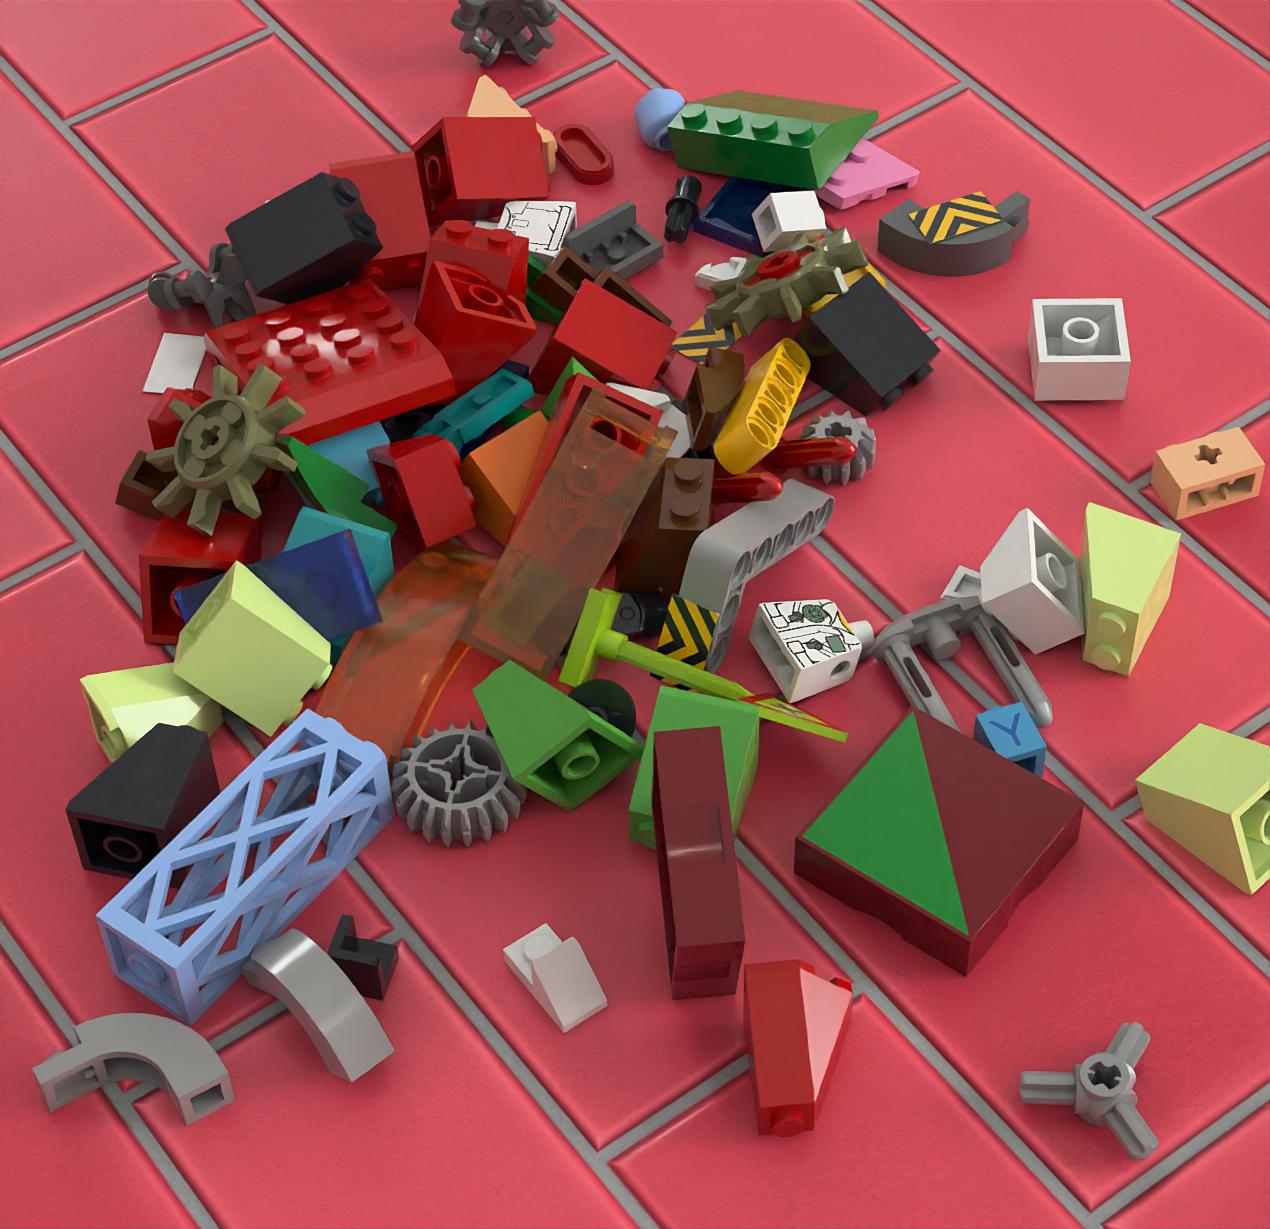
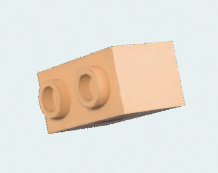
M1235 427L1155 451L1150 483L1175 521L1259 496L1265 463L1239 427Z

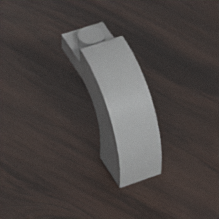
M292 928L279 938L261 944L252 952L250 960L240 967L249 985L274 995L292 1012L314 1043L330 1073L353 1082L395 1052L379 1021L356 987L329 955L302 932Z
M120 1013L83 1022L73 1027L79 1045L67 1051L56 1052L43 1063L32 1068L42 1098L50 1112L99 1087L121 1080L144 1081L160 1088L172 1100L186 1126L236 1101L229 1073L212 1046L186 1025L154 1014Z

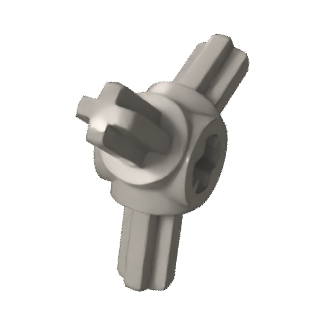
M1139 1023L1122 1024L1105 1052L1095 1053L1082 1064L1074 1063L1072 1072L1024 1071L1021 1073L1019 1095L1022 1102L1028 1104L1072 1105L1073 1114H1079L1085 1121L1098 1127L1108 1126L1133 1160L1139 1159L1142 1161L1159 1147L1157 1137L1135 1108L1138 1097L1132 1090L1137 1080L1133 1069L1150 1043V1035L1143 1030V1026Z

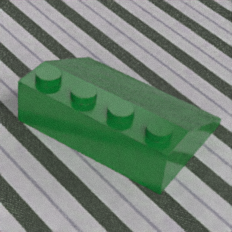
M737 90L688 102L666 127L677 167L820 190L877 121L879 115L877 110Z

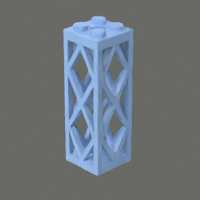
M307 708L95 915L113 974L191 1027L242 974L240 967L250 960L252 952L261 944L276 939L395 817L387 759L383 751L370 741L362 742L349 734L333 718H323ZM299 744V749L288 752L294 745ZM284 774L262 814L256 817L264 780ZM315 788L318 790L316 803L295 809ZM352 815L348 824L345 827L347 816ZM242 816L240 824L236 825ZM219 820L211 836L199 840ZM332 823L325 858L307 864L329 825ZM295 830L271 855L274 837ZM258 846L253 874L242 884L247 857ZM225 853V854L214 864V862L216 861L217 857H218L220 854ZM195 863L173 902L164 907L173 870ZM286 866L285 870L279 873ZM228 876L225 892L206 898ZM298 889H300V890L284 905V903H285V901L287 900L289 894L292 893V892H294V891H296V890H298ZM260 906H263V908L261 909V911H260V913H259V915H258L259 907H260ZM243 915L236 949L217 955L238 917ZM204 922L181 945L185 928ZM208 983V984L199 992V988H198V987H200V986H202V985Z

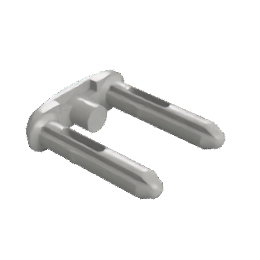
M978 596L949 599L922 607L887 625L876 638L873 649L874 658L878 661L886 662L910 705L960 733L961 731L912 650V646L927 642L936 659H947L957 653L961 647V642L956 636L955 631L958 636L971 632L974 633L1016 703L1023 702L1037 727H1047L1053 720L1052 704L1021 656L1016 644L1012 641L1002 623L994 615L990 616L984 611Z

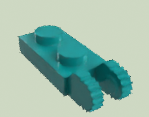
M501 368L435 414L433 419L422 426V429L414 432L415 435L412 438L428 434L446 438L447 442L453 443L459 454L463 443L466 444L470 440L478 438L491 425L504 416L514 413L521 404L533 397L535 393L532 385L520 376Z

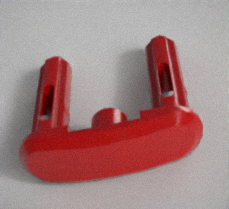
M843 436L786 441L783 437H780L777 446L744 474H731L715 458L713 459L714 508L723 503L772 501L778 497L783 489V483L778 476L785 473L788 468L844 465L849 463L856 455V446L851 440Z

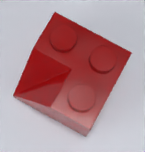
M428 434L366 450L391 521L399 525L395 531L398 537L428 548L477 527L473 512L477 510L476 502L468 486L462 484L457 470L461 467V460L452 442H447L446 438Z

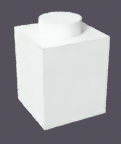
M815 191L770 193L752 213L763 252L778 251L790 247L796 235L800 233H805L808 242L812 243L827 229L824 213L819 207Z

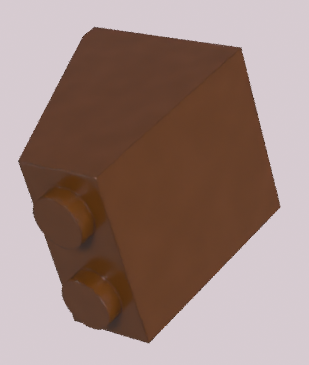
M666 457L622 524L614 591L659 593L663 596L667 605L670 604L672 594L679 596L691 548L698 536L714 525L713 459Z

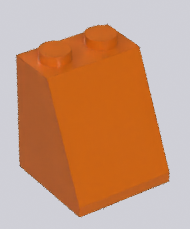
M540 410L470 452L461 463V467L457 469L462 484L468 486L474 496L477 510L473 512L475 521L503 546L506 543L548 425L547 419ZM594 512L578 532L588 528L597 520ZM507 548L520 561L527 558V556Z

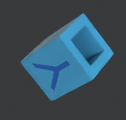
M1023 702L1004 707H992L984 713L976 715L973 740L1039 777L1043 776L1047 746Z

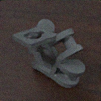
M458 0L461 7L454 11L451 19V24L455 28L465 32L460 41V50L465 54L473 53L478 57L477 62L484 68H487L496 60L500 51L515 50L526 63L533 65L539 59L538 53L543 48L550 49L555 44V38L547 26L555 23L560 17V13L555 4L549 3L548 0ZM526 26L533 35L530 39L527 38ZM486 29L487 41L483 42L481 38Z
M219 243L211 248L209 254L210 264L206 275H203L200 271L188 273L186 279L180 280L167 272L160 271L153 274L149 279L148 297L154 305L164 310H182L194 303L204 304L215 329L225 326L222 318L225 309L223 300L229 297L233 303H237L243 308L244 319L257 315L244 284L247 276L231 243Z

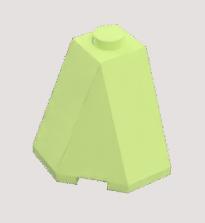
M174 662L93 674L80 679L96 740L111 763L117 760L157 723L192 726L200 731L207 732L209 738L224 722L220 703L172 672Z

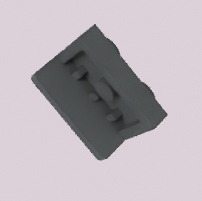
M629 200L580 228L573 230L563 238V245L597 273L605 266H608L623 280L664 258L663 244L636 223V206Z

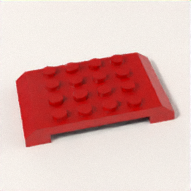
M370 278L207 331L204 335L208 357L215 366L222 365L238 377V386L242 391L259 363L283 378L265 408L288 396L304 408L305 416L275 433V438L278 433L295 438L306 446L457 395L453 377L441 352Z

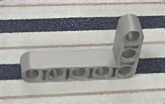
M788 479L783 482L782 492L776 499L747 504L703 531L695 540L687 560L679 596L719 614L704 671L714 674L725 659L746 582L824 530L834 509L835 499L832 495L797 480Z

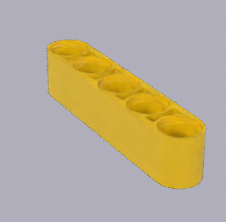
M790 338L782 339L751 366L714 444L715 456L720 464L731 474L746 473L777 446L811 367L806 352L797 342Z

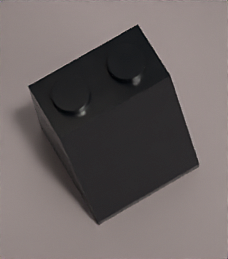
M321 172L236 219L225 228L255 296L289 305L341 288L383 249L376 233V224L366 213L359 198L360 191L351 180Z
M870 272L849 286V290L846 293L837 295L812 314L793 339L809 357L811 367L806 378L865 417L879 406L884 411L889 409L904 395L902 388L908 383L914 388L922 383L934 371L930 363L941 351Z
M157 723L68 802L65 811L84 870L133 879L221 793L207 732L188 725L175 726ZM189 865L173 870L169 887L180 888Z

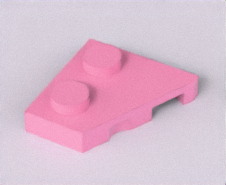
M862 138L820 190H806L815 191L816 196L842 210L858 205L862 200H873L886 195L887 188L904 184L907 189L914 187L917 184L920 171Z

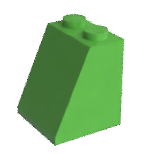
M508 660L501 667L492 671L485 680L472 689L513 780L570 812L643 755L644 745L511 660Z
M661 685L628 809L629 841L638 842L645 847L656 849L650 799L654 732L720 726L732 831L735 841L758 770L759 706Z

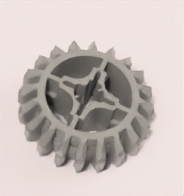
M471 720L465 729H457L454 723L450 721L446 731L440 732L431 726L428 733L429 738L426 739L414 735L412 748H401L400 762L394 764L392 772L393 785L391 790L393 800L396 801L397 813L401 820H407L412 834L423 831V836L428 843L440 836L447 848L455 839H462L469 848L473 840L472 838L480 836L489 843L492 829L506 833L507 826L509 825L508 819H518L521 811L520 805L524 804L527 798V787L513 780L489 726L481 731H477L476 726Z

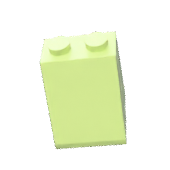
M1089 502L1085 511L1078 558L1080 560L1085 634L1081 635L1083 661L1092 663L1104 670H1111L1124 676H1129L1169 598L1181 533Z
M236 560L181 630L172 672L271 737L281 724L288 726L294 721L303 706L301 699L311 687L315 690L319 689L328 678L332 670V665L330 664L331 644L247 567Z
M1199 723L1135 780L1145 818L1237 888L1252 895L1270 878V746Z

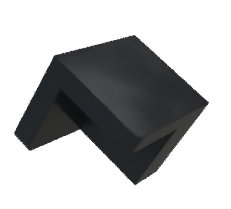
M342 914L327 954L349 978L361 996L383 1001L399 959L398 947L396 945L357 938L354 917Z

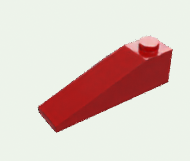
M579 372L566 379L545 430L504 546L545 565H550L584 526L586 520L599 505L611 495L626 474L644 457L663 411Z

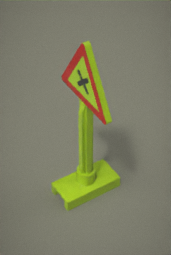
M606 587L602 588L601 591L590 588L558 681L576 688L594 679L601 657L615 663L621 660L710 696L759 706V717L846 743L848 732L771 693L751 694L735 682L628 641L627 635L611 630L623 594Z

